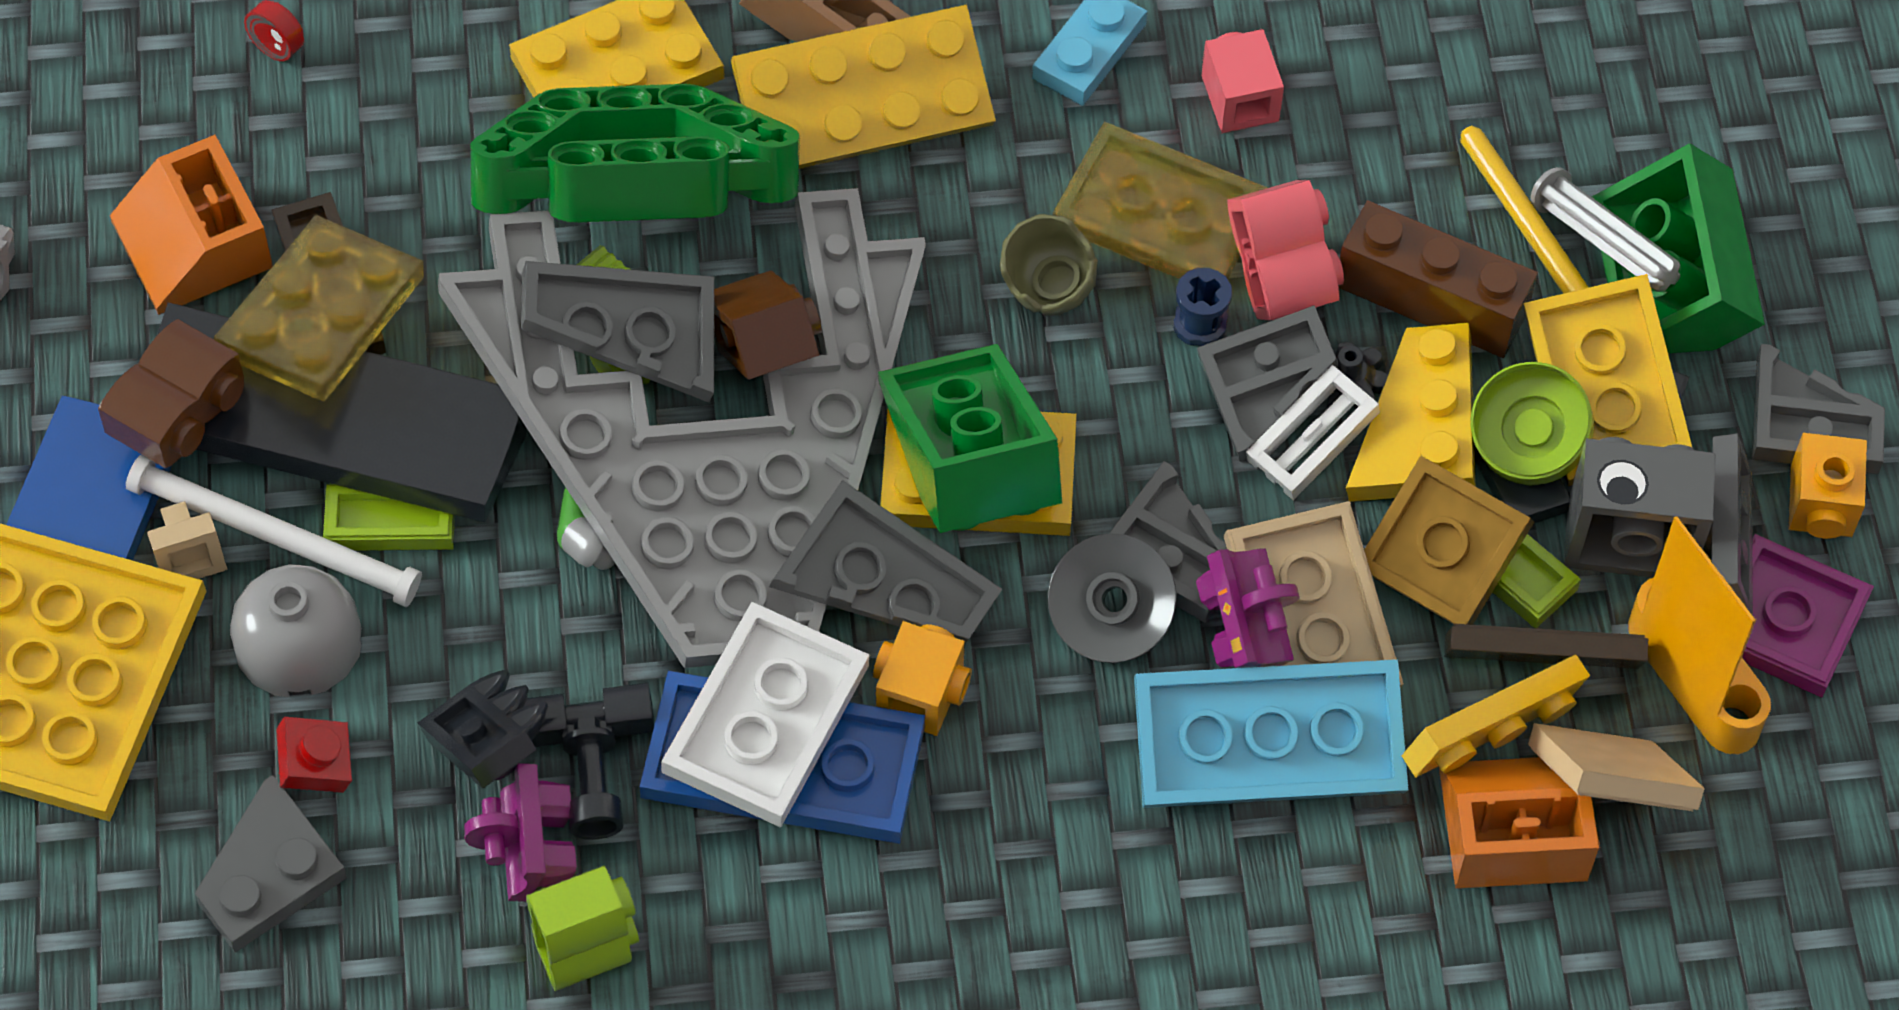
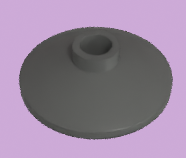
M1116 533L1093 536L1071 548L1056 566L1048 591L1050 617L1062 640L1080 655L1105 663L1130 661L1152 650L1168 632L1174 619L1177 605L1175 580L1163 557L1142 540ZM1121 588L1127 595V603L1122 610L1111 612L1105 604L1106 595L1112 589Z

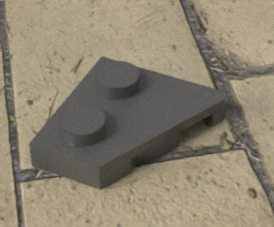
M1315 305L1197 348L1200 362L1239 461L1247 459L1246 451L1332 365L1338 369L1337 359Z

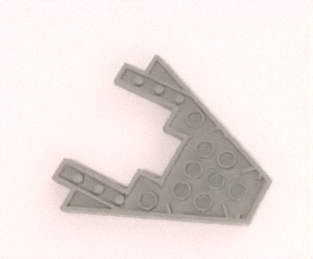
M858 188L797 193L795 211L811 299L817 309L822 326V333L818 334L822 355L763 375L770 416L650 426L642 376L629 371L578 375L573 349L521 330L522 270L525 262L561 264L554 218L548 210L490 214L489 234L495 269L439 273V295L684 668L716 665L751 602L818 632L820 630L826 604L770 588L769 585L843 480L855 489H859L884 398L878 381V372L892 369L926 247L924 237L868 241Z

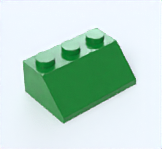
M1689 143L1592 196L1593 199L1680 263L1678 270L1680 278L1676 284H1671L1664 292L1656 291L1651 287L1668 354L1714 351L1765 325L1732 168ZM1601 250L1607 283L1636 277Z

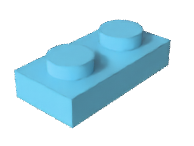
M1084 0L1033 64L1032 79L1083 106L1145 27L1147 10L1128 0Z

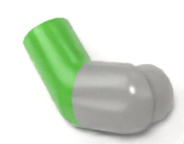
M565 488L557 528V541L560 548L579 564L587 568L592 565L600 570L611 568L615 564L614 560Z

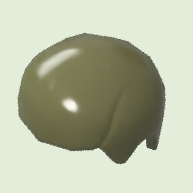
M1038 214L1019 222L1005 238L1002 245L1000 269L1010 292L1025 308L1033 313L1039 312L1044 316L1061 315L1083 303L1096 285L1098 260L1095 257L1091 243L1072 220L1062 216Z

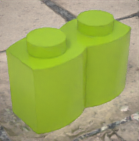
M602 866L526 895L535 944L554 991L632 962L630 945L639 942L638 932L632 916L636 915V910L622 876L611 880L606 867Z

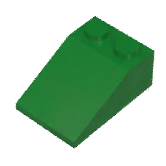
M998 344L878 372L879 385L920 499L939 533L951 530H968L980 523L1013 515H1029L1041 508L1063 503L1058 439Z

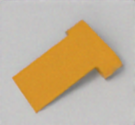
M1676 516L1673 519L1654 578L1648 579L1639 589L1628 621L1629 634L1645 635V638H1649L1648 662L1705 739L1715 749L1726 754L1744 753L1756 745L1771 710V700L1765 687L1742 658L1756 620ZM1736 708L1741 710L1749 719L1732 717L1725 709Z

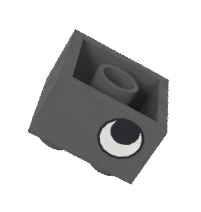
M1607 437L1600 440L1586 438L1569 494L1570 504L1566 517L1564 565L1567 568L1654 578L1673 519L1676 516L1703 550L1713 522L1716 453L1696 451L1690 446L1681 444L1659 447L1632 444L1630 441L1619 437Z

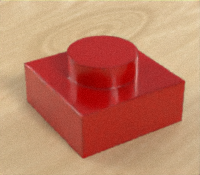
M284 717L276 728L280 788L344 793L352 782L348 722Z

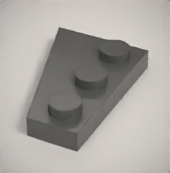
M534 261L525 262L522 270L521 330L703 401L710 402L714 394V276Z

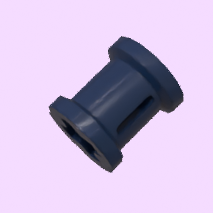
M1196 268L1186 272L1180 278L1176 287L1178 306L1175 310L1173 329L1178 338L1184 343L1204 346L1222 339L1226 334V324L1228 321L1226 310L1229 308L1232 300V286L1226 276L1211 268Z

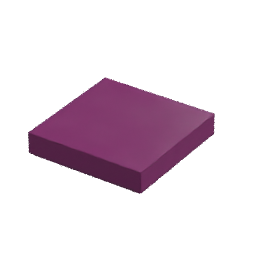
M1755 534L1752 539L1753 617L1756 621L1742 658L1748 665L1823 698L1874 586Z

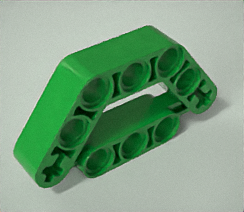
M693 84L550 89L532 98L470 143L471 205L484 213L508 214L523 209L535 199L548 198V212L551 216L566 222L580 223L716 216L728 208V191H735L758 202L781 203L793 199L798 193L800 135L791 126L705 87Z

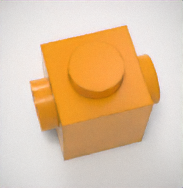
M1802 433L1791 463L1789 530L1808 532L1814 537L1823 539L1837 538L1839 536L1853 537L1865 507L1867 440Z
M903 621L895 642H883L874 665L873 678L879 680L876 685V707L925 715L924 732L938 736L950 703L958 706L962 704L971 680L972 669L964 666L965 641L955 638L948 630L936 625L926 624L920 627Z

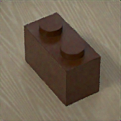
M772 270L714 289V339L717 349L748 380L819 356L814 335L822 333V326L817 309L810 297L803 298L794 284H787Z

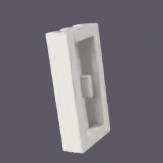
M1332 365L1246 451L1247 461L1256 469L1258 467L1262 469L1272 483H1278L1283 487L1284 493L1294 500L1380 413L1379 403ZM1336 388L1343 394L1303 432L1277 461L1270 457ZM1354 404L1358 406L1292 474L1288 473Z

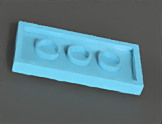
M1398 659L1141 673L1134 676L1143 808L1401 794L1408 791L1407 766L1401 756L1405 752Z

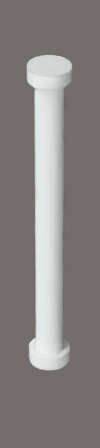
M143 455L138 456L129 471L126 489L133 493L141 495L144 491H147L176 504L185 501L187 508L200 514L210 512L211 518L390 593L394 595L393 602L408 607L419 588L422 578L421 571L411 567H407L405 571L399 570L155 467L156 463Z

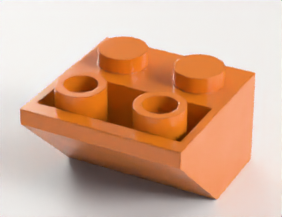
M216 135L158 157L110 214L111 222L158 315L165 313L168 302L182 306L273 268L264 226Z
M1540 757L1468 761L1459 768L1445 774L1439 767L1455 889L1588 881L1599 850L1592 798L1590 796L1578 795Z

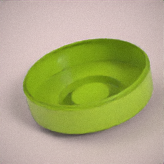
M1542 362L1518 363L1504 368L1493 375L1477 394L1470 418L1474 443L1487 466L1499 476L1514 483L1525 485L1546 484L1570 473L1579 464L1586 438L1592 439L1594 431L1592 409L1582 386L1566 371Z

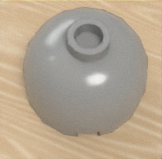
M289 564L270 569L250 582L234 604L230 636L239 668L254 686L272 695L290 697L288 691L302 692L310 690L311 695L326 692L347 677L360 657L362 627L355 601L336 577L316 567Z

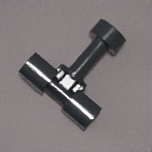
M649 683L603 688V700L569 705L566 704L564 693L527 698L525 706L544 700L548 704L542 727L532 740L534 746L563 744L565 752L577 756L581 796L570 801L569 821L572 835L581 839L596 840L618 834L623 829L621 799L614 794L607 793L603 753L610 751L615 746V737L653 732L655 722Z

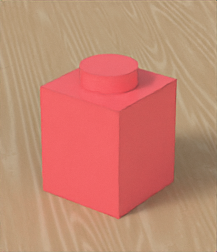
M1264 29L1246 33L1230 32L1217 39L1205 41L1202 79L1221 133L1279 122L1284 85Z

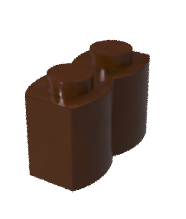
M176 319L155 337L142 355L139 363L127 370L103 398L98 411L104 432L164 468L174 464L181 456L187 457L191 455L203 439L205 423L213 419L221 411L231 409L243 392L244 374L239 354L183 321Z

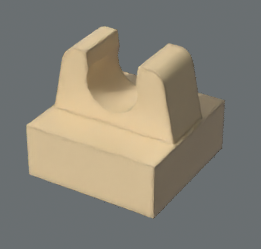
M185 501L160 509L165 526L147 531L158 568L196 579L227 570L210 512L191 518Z

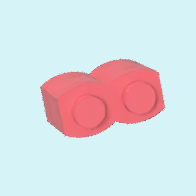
M1295 180L1227 200L1233 235L1242 258L1248 295L1257 319L1274 320L1314 305L1319 307L1340 301L1338 286L1344 282L1343 267L1336 251L1333 249L1328 250L1323 226L1329 222L1328 207L1320 190L1313 189L1310 180Z

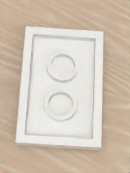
M751 602L662 759V773L778 827H782L869 667L870 655Z

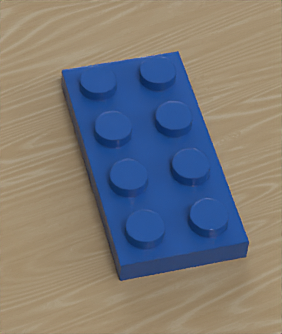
M668 671L639 786L641 798L761 819L662 773L661 761L708 680V677ZM849 702L787 815L784 824L900 844L925 729V715Z

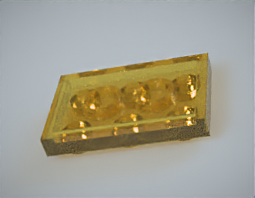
M1104 122L1054 209L1053 215L1072 220L1089 242L1179 279L1186 272L1196 268L1217 270L1228 279L1241 255L1233 235L1227 200L1267 189V187Z
M315 215L214 336V340L237 352L242 366L321 401H325L424 278L423 260Z

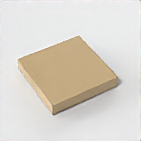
M1534 723L1528 745L1578 795L1687 811L1699 810L1705 788L1653 741Z

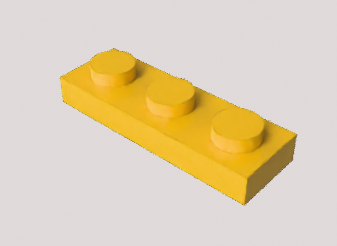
M1575 654L1424 728L1401 756L1415 778L1438 766L1444 774L1449 773L1472 759L1477 753L1475 748L1487 742H1490L1494 749L1502 747L1527 729L1525 723L1540 717L1542 722L1547 724L1566 714L1577 704L1573 694L1590 677V674Z

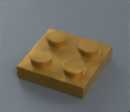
M1420 456L1365 547L1364 552L1372 577L1454 625H1473L1534 524V521L1469 482Z

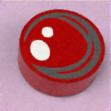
M261 1L244 18L245 29L252 42L259 50L274 60L287 61L304 44V33L300 23L287 8L277 2Z

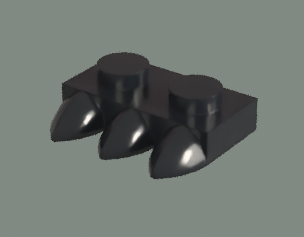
M508 670L497 671L476 680L417 722L428 742L482 789L493 781L510 775L520 761L537 750L532 740L540 731L548 709V704L545 700L525 706L529 693L526 685L506 690L510 678Z

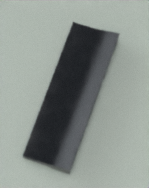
M168 302L157 335L171 322L179 319L237 352L244 374V389L239 400L231 409L221 411L213 419L205 423L204 436L196 450L481 522L486 521L524 442L527 429L498 384Z

